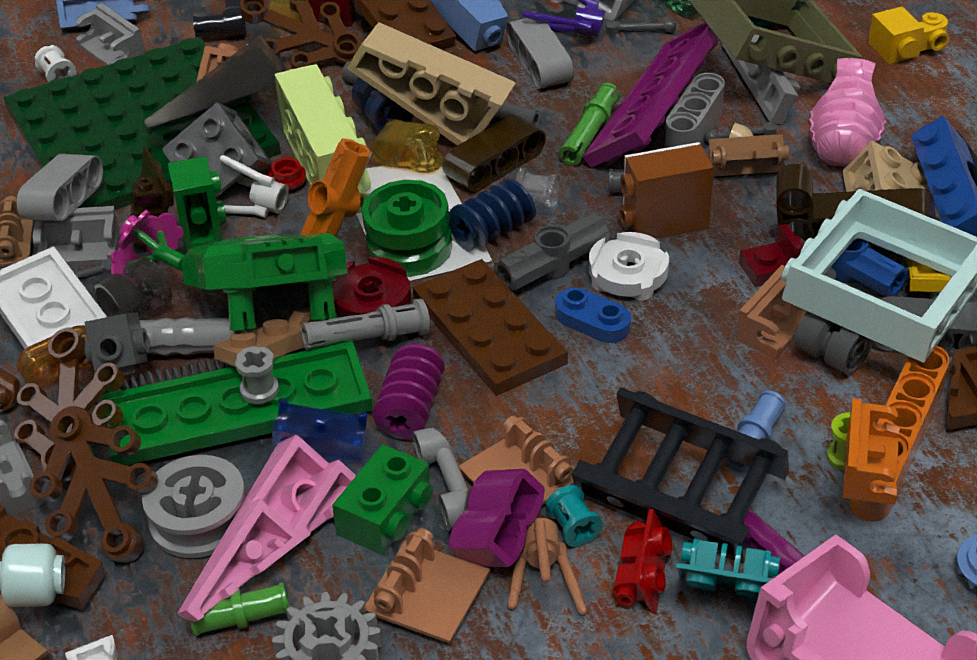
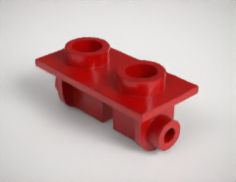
M649 509L646 523L635 521L626 528L620 559L625 565H618L613 586V594L619 605L630 607L637 601H645L652 614L657 613L660 593H663L666 587L664 569L666 558L672 552L670 531L667 527L662 526L654 509Z

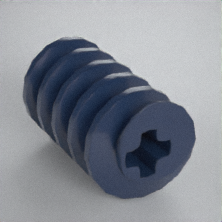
M505 179L498 185L490 187L486 192H480L474 198H469L462 204H457L450 209L449 226L458 244L469 252L473 250L474 244L477 247H484L488 244V240L495 241L500 237V234L511 232L512 227L519 228L524 224V221H532L536 217V207L531 195L523 185L513 179Z

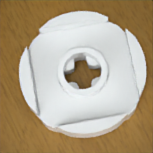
M637 232L617 233L616 240H610L605 243V238L593 245L589 253L591 284L599 292L632 297L640 301L648 300L653 296L654 290L661 287L668 277L669 255L667 251L664 253L660 249V242L646 234ZM628 262L635 263V265L627 266L626 264Z

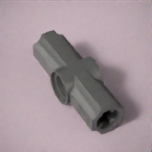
M596 212L588 214L564 227L557 225L541 227L536 231L533 243L495 261L494 272L511 291L517 290L542 276L546 278L564 276L568 273L572 260L590 252L597 241L605 238V243L609 241V230L603 218Z

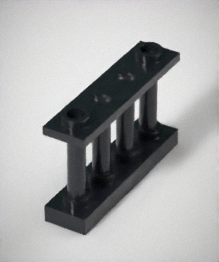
M620 387L616 395L620 416L625 418L601 463L592 465L579 460L571 474L574 485H577L583 491L584 499L637 521L646 523L649 509H654L662 526L667 527L671 535L693 543L694 538L718 543L717 554L721 555L723 543L728 544L726 557L735 560L737 545L742 546L740 563L744 564L746 550L751 548L750 527L745 526L743 521L767 474L783 480L786 479L789 473L788 450L783 449L777 442L771 439H757L661 403L646 392H632ZM642 425L666 434L642 480L632 481L618 475L617 470ZM685 441L703 448L707 452L684 496L675 498L660 492L658 487L682 442ZM725 457L750 466L727 513L717 515L702 509L700 504Z

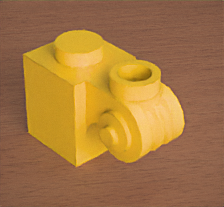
M903 6L872 14L868 43L888 64L919 57L920 51L928 49L939 51L947 46L950 39L946 33L948 20L942 14L929 12L922 16L921 22H918Z

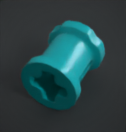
M567 485L559 488L546 500V512L549 517L559 522L563 528V539L569 546H584L593 541L601 532L603 526L601 518L595 512H590L584 503V493L577 485Z

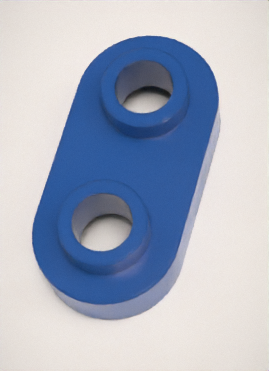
M577 287L560 292L555 299V317L561 324L605 343L620 342L630 334L631 314L627 308Z

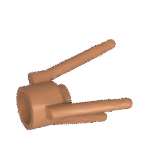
M535 518L527 526L525 544L514 565L508 608L514 610L517 607L525 564L527 562L533 567L539 568L542 581L548 582L551 578L550 566L555 561H558L577 611L580 615H585L587 608L567 557L566 544L559 542L558 528L552 520Z

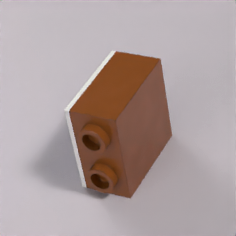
M700 142L625 155L624 174L620 177L623 205L619 207L620 220L624 228H629L630 232L646 234L655 239L709 229L714 167Z

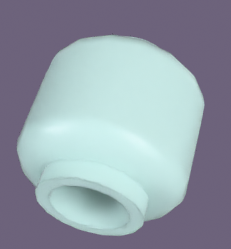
M12 544L5 548L2 561H0V590L2 599L7 606H48L54 601L56 594L64 593V555H57L56 550L51 544Z

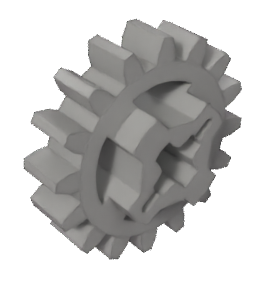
M323 592L321 602L314 603L312 599L306 596L303 598V609L298 610L289 606L286 609L288 621H277L276 623L278 636L272 638L276 660H379L378 648L382 646L380 628L377 627L376 615L374 612L366 613L365 602L362 600L354 603L352 606L349 605L348 594L343 593L337 601H330L328 592ZM357 633L360 638L355 646L354 635ZM300 638V649L296 651L295 646L298 639Z

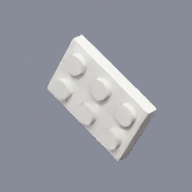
M51 247L0 270V314L35 364L53 357L48 351V343L57 331L63 328H73L86 340L88 338L84 322L107 317L55 247Z

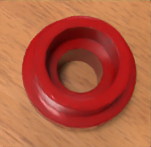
M290 157L281 158L273 162L268 176L274 178L275 182L287 185L289 191L301 186L306 180L304 167L301 166L297 159Z

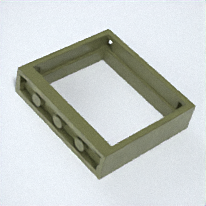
M689 0L736 60L832 84L837 74V59H863L862 55L813 0ZM748 16L788 26L796 37L757 27ZM754 34L759 35L757 42L751 41Z

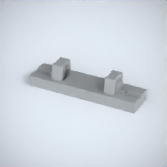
M754 34L751 41L757 42L759 35ZM722 43V46L768 120L772 123L783 125L788 111L794 104L798 96L797 93L800 90L796 80L786 77L783 71L736 60Z

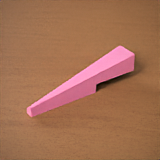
M297 434L279 442L177 614L192 622L199 621L206 612L220 601L230 597L245 582L264 571L307 538L314 529L326 520L334 517L332 504L356 475L339 459L328 463Z

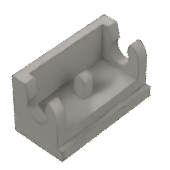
M102 3L96 5L97 9L80 16L75 22L79 27L91 23V28L88 32L82 33L75 38L79 48L104 66L115 63L122 58H132L145 54L140 29Z
M114 206L77 208L62 222L35 220L33 230V244H39L37 253L55 247L68 266L102 264L104 260L111 259L113 251L119 249L118 242L121 237L119 235V226Z
M0 420V505L5 507L7 514L13 516L46 502L32 495L30 482L34 477L33 472L19 443L16 440L13 441L7 423Z

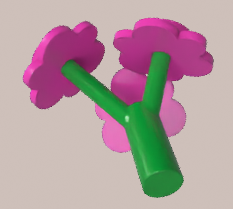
M145 210L138 218L132 215L122 223L119 230L121 238L118 244L120 247L111 253V260L113 262L111 274L117 282H123L126 289H132L135 285L143 284L145 273L141 267L158 261L183 271L182 259L185 255L176 251L178 247L177 239L183 236V229L177 225L173 214L163 213L157 218L153 215L149 216L150 212ZM137 239L141 244L146 245L148 252L152 253V255L142 258L140 255L135 254L134 249L129 244H132Z

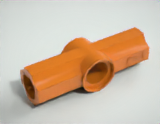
M345 138L338 142L323 180L314 181L309 188L307 202L310 212L300 235L325 232L337 237L344 218H351L356 214L360 205V193L357 187L372 155V152L365 145Z

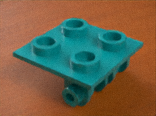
M695 538L693 543H683L681 561L690 562V565L676 563V569L681 578H686L685 582H688V587L716 591L717 584L735 586L736 595L758 599L761 587L773 579L767 578L768 575H778L780 557L771 556V551L747 548L743 573H739L742 546L737 545L734 569L731 572L724 570L728 544L723 543L719 569H714L718 543Z

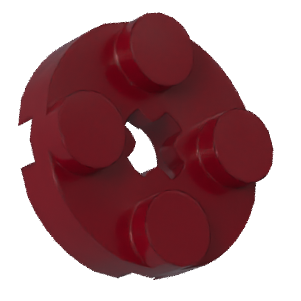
M367 257L368 263L355 266V261L347 263V274L336 276V280L332 281L335 313L337 316L345 317L376 312V309L383 304H389L391 307L409 305L411 301V287L404 267L398 262L384 257ZM374 288H378V291L373 292V293H364V292H363V291H371V290L374 289Z

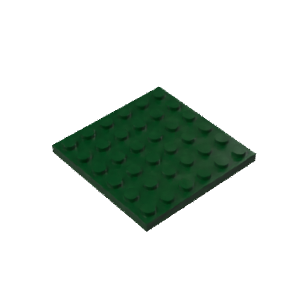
M200 37L188 38L168 47L152 49L142 55L119 59L115 63L103 67L90 68L80 74L64 79H54L38 87L21 89L12 95L3 97L6 109L40 169L59 154L98 156L103 165L101 185L78 208L114 206L115 210L132 204V186L141 177L143 147H147L154 161L160 163L164 180L172 185L168 167L170 161L164 154L163 148L196 119L152 133L151 128L185 117L179 110V107L201 91L195 85L206 44ZM249 101L230 107V109L237 112L269 158L281 154L279 141Z

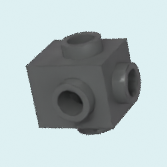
M138 312L84 322L88 338L85 340V356L89 364H93L94 372L102 364L111 362L124 375L136 373L134 364L148 362L146 353L150 352V340L146 329L141 328Z

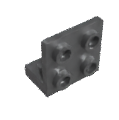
M218 102L163 148V152L170 162L207 156L210 171L218 170L222 193L244 174L220 161L221 155L236 160L263 175L269 173L273 164L237 112Z

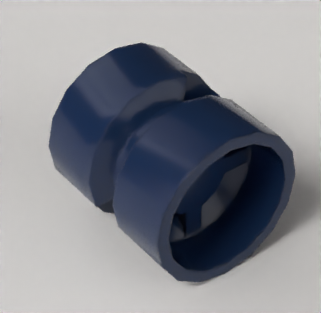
M359 77L355 81L351 91L352 100L379 131L395 133L406 127L412 120L413 114Z

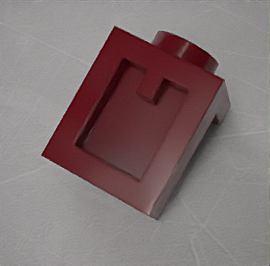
M787 224L779 225L777 241L775 243L741 250L739 264L754 287H760L781 265L786 266L791 258L797 259L804 244L799 236H795Z

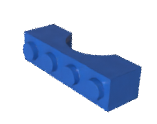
M943 115L935 121L924 125L920 130L913 133L911 138L931 194L934 197L941 222L977 237V186L969 171L975 164L966 142Z

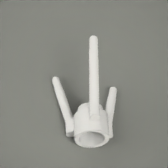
M225 155L220 156L222 163L250 177L242 176L236 182L251 188L249 198L251 202L255 203V206L224 205L226 214H247L266 218L269 211L277 214L283 211L289 194L287 185L275 182L273 177L263 175Z

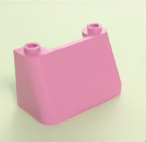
M835 534L761 587L747 637L746 648L751 660H977V634L972 631L962 630L950 637L945 646L867 591L870 569L865 556Z

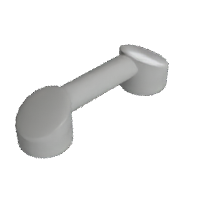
M433 428L413 431V443L417 458L429 464L437 462L450 491L449 493L439 495V506L446 529L451 531L459 516L468 509L470 490L467 488L452 453L451 446L446 438Z

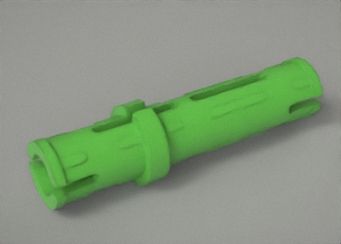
M603 83L600 85L594 98L584 105L582 117L558 152L561 159L568 151L567 156L563 160L565 164L571 166L579 164L600 127L610 119L611 110L620 98L619 90L615 91L611 97V94L616 89L615 85Z

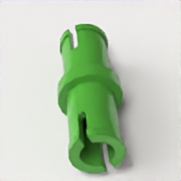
M284 582L276 586L243 594L239 589L231 597L223 599L206 612L199 621H190L194 636L237 625L238 629L249 627L248 622L282 613L287 614L286 609L289 607V601Z

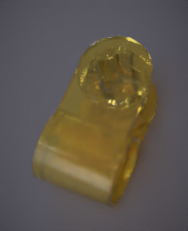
M398 119L390 120L369 146V150L372 152L371 157L375 162L385 167L429 173L438 170L444 161L437 145V140L440 137L439 130L432 124L404 122Z

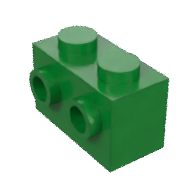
M207 156L168 163L179 222L183 229L182 237L185 251L223 240L220 224L227 223L223 200L216 201L215 194L222 193L218 170L210 171Z
M382 444L332 504L336 535L384 555L394 540L399 541L404 536L409 521L419 509L422 510L428 505L432 497L433 486L430 484L429 463Z

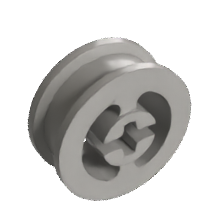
M192 455L176 459L156 471L158 476L156 487L150 493L142 494L143 509L149 520V530L152 539L163 551L177 557L200 558L210 556L246 498L244 495L243 478L239 470L232 463L220 457Z

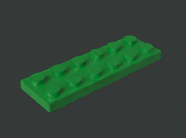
M349 341L275 358L272 375L278 380L279 391L275 398L262 404L249 403L242 398L240 393L242 375L238 373L234 366L102 394L101 401L112 400L123 411V420L117 427L128 426L137 432L141 438V446L132 456H121L109 447L112 462L129 465L372 411V398L354 343ZM111 411L108 412L104 418H107L110 415ZM130 435L122 438L120 447H124L129 443Z

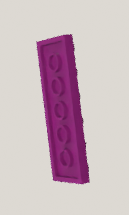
M706 22L665 42L582 156L590 168L603 162L607 165L618 160L625 152L630 150L634 153L638 152L651 142L650 135L666 120L664 117L665 113L679 101L678 95L681 90L685 89L693 81L691 77L693 73L704 65L706 54L719 43L717 35Z

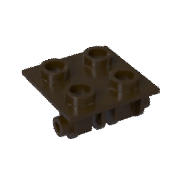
M143 147L141 177L132 186V213L130 216L134 215L138 218L142 212L147 210L150 212L149 216L153 215L158 218L161 214L168 213V208L173 206L174 192L172 185L166 183L162 176L160 163L154 161L147 147ZM137 239L132 243V246L136 249L146 248V245L141 244Z

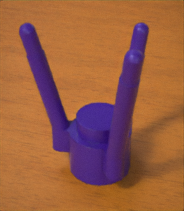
M577 0L584 4L585 8L578 7L574 20L528 11L523 12L522 16L527 19L546 22L551 30L580 33L598 38L605 11L598 9L599 1Z

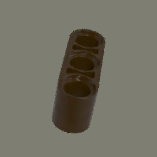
M510 115L450 150L443 161V172L469 191H481L538 156L545 145L546 135L543 130L520 116Z

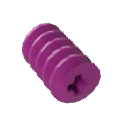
M420 344L402 346L395 351L373 409V419L378 428L388 436L402 441H413V431L425 429V424L430 416L429 412L434 404L433 400L438 392L437 388L442 380L441 376L445 370V363L441 355L433 348Z

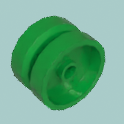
M404 179L382 185L374 189L365 198L361 211L369 257H384L398 262L406 270L407 277L427 274L441 267L450 257L452 235L449 226V205L445 193L436 185L422 180Z

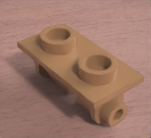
M783 134L708 139L709 158L714 167L713 176L779 172L785 166V160L789 159L788 145H784Z

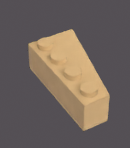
M378 22L361 44L347 67L349 71L456 145L463 143L486 128L516 83Z

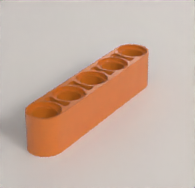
M938 346L934 348L924 363L908 356L885 405L898 411V419L887 420L880 418L877 424H889L900 428L897 495L943 393L950 358L948 353ZM850 499L849 502L850 509L855 516L871 522L886 518L893 507V504Z

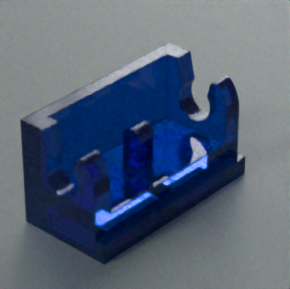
M279 398L277 419H274L272 428L273 446H277L279 442L297 434L318 454L360 461L368 423V413L359 412L358 416L289 404V399Z

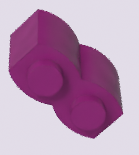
M526 469L484 471L471 488L468 509L459 516L453 526L449 540V549L460 559L483 567L511 566L517 560L524 547L527 526L535 520L541 509L545 487Z

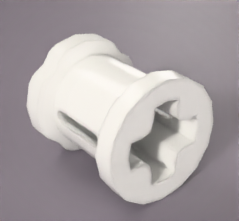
M55 45L44 46L35 55V67L45 74L48 83L54 79H64L77 73L73 63L70 60L64 59V53ZM45 57L51 62L50 64L45 61ZM62 69L66 73V76H64L59 70Z

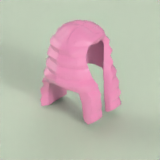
M859 58L837 59L835 80L827 92L818 100L813 110L810 111L809 123L812 146L818 153L819 158L827 165L845 168L871 140L880 144L887 121L884 118L872 85V76L876 65L872 61Z

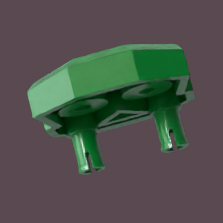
M325 232L307 235H263L225 239L190 248L182 259L184 285L198 286V288L204 290L222 289V293H227L229 330L231 331L245 330L244 328L246 327L247 329L257 328L252 290H256V287L295 282L307 283L310 320H326L325 317H328V319L336 318L332 281L336 280V276L347 274L344 242Z

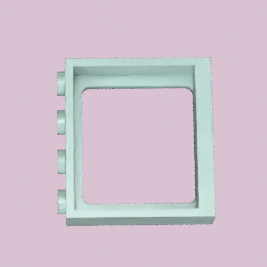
M858 189L848 201H841L831 220L828 218L824 220L815 239H807L798 258L789 259L781 277V280L786 282L782 300L924 363L977 290V237L867 191ZM859 238L952 276V278L921 318L829 278L824 274L852 241Z

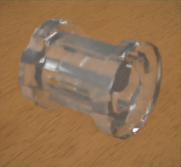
M526 168L519 169L515 181H518L526 188L533 201L542 202L545 204V207L553 208L559 193V175L551 174L550 177L529 173Z

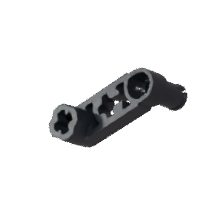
M225 0L226 10L223 11V14L193 16L195 37L226 34V37L246 35V22L240 14V0Z

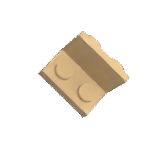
M872 140L843 170L846 192L857 191L858 189L869 191L921 188L931 193L921 163H913L902 157L894 148L890 146L883 147ZM935 205L936 220L940 221L941 219Z

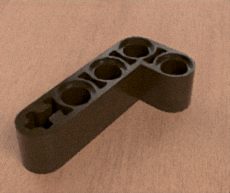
M793 163L786 165L777 173L776 208L778 226L787 224L795 236H799L805 242L808 238L815 239L824 220L827 218L831 220L841 201H848L856 191L813 193V176L811 171L801 164ZM907 188L867 191L936 220L934 197L925 189Z

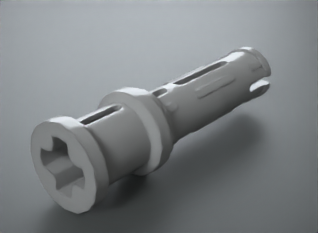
M421 298L413 300L412 304L397 307L383 304L376 309V312L302 323L301 336L306 350L378 337L388 342L394 341L396 336L411 333L424 336L429 333L430 329L429 313L424 300Z

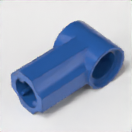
M859 238L853 240L831 266L836 271L835 280L846 283L859 281L886 297L897 296L909 275V269L869 248V241Z

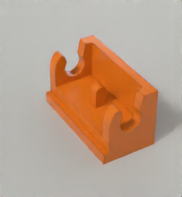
M852 398L847 427L842 498L895 505L897 498L900 428L889 424H877L875 420L880 418L897 420L898 411L885 405L862 403V399Z

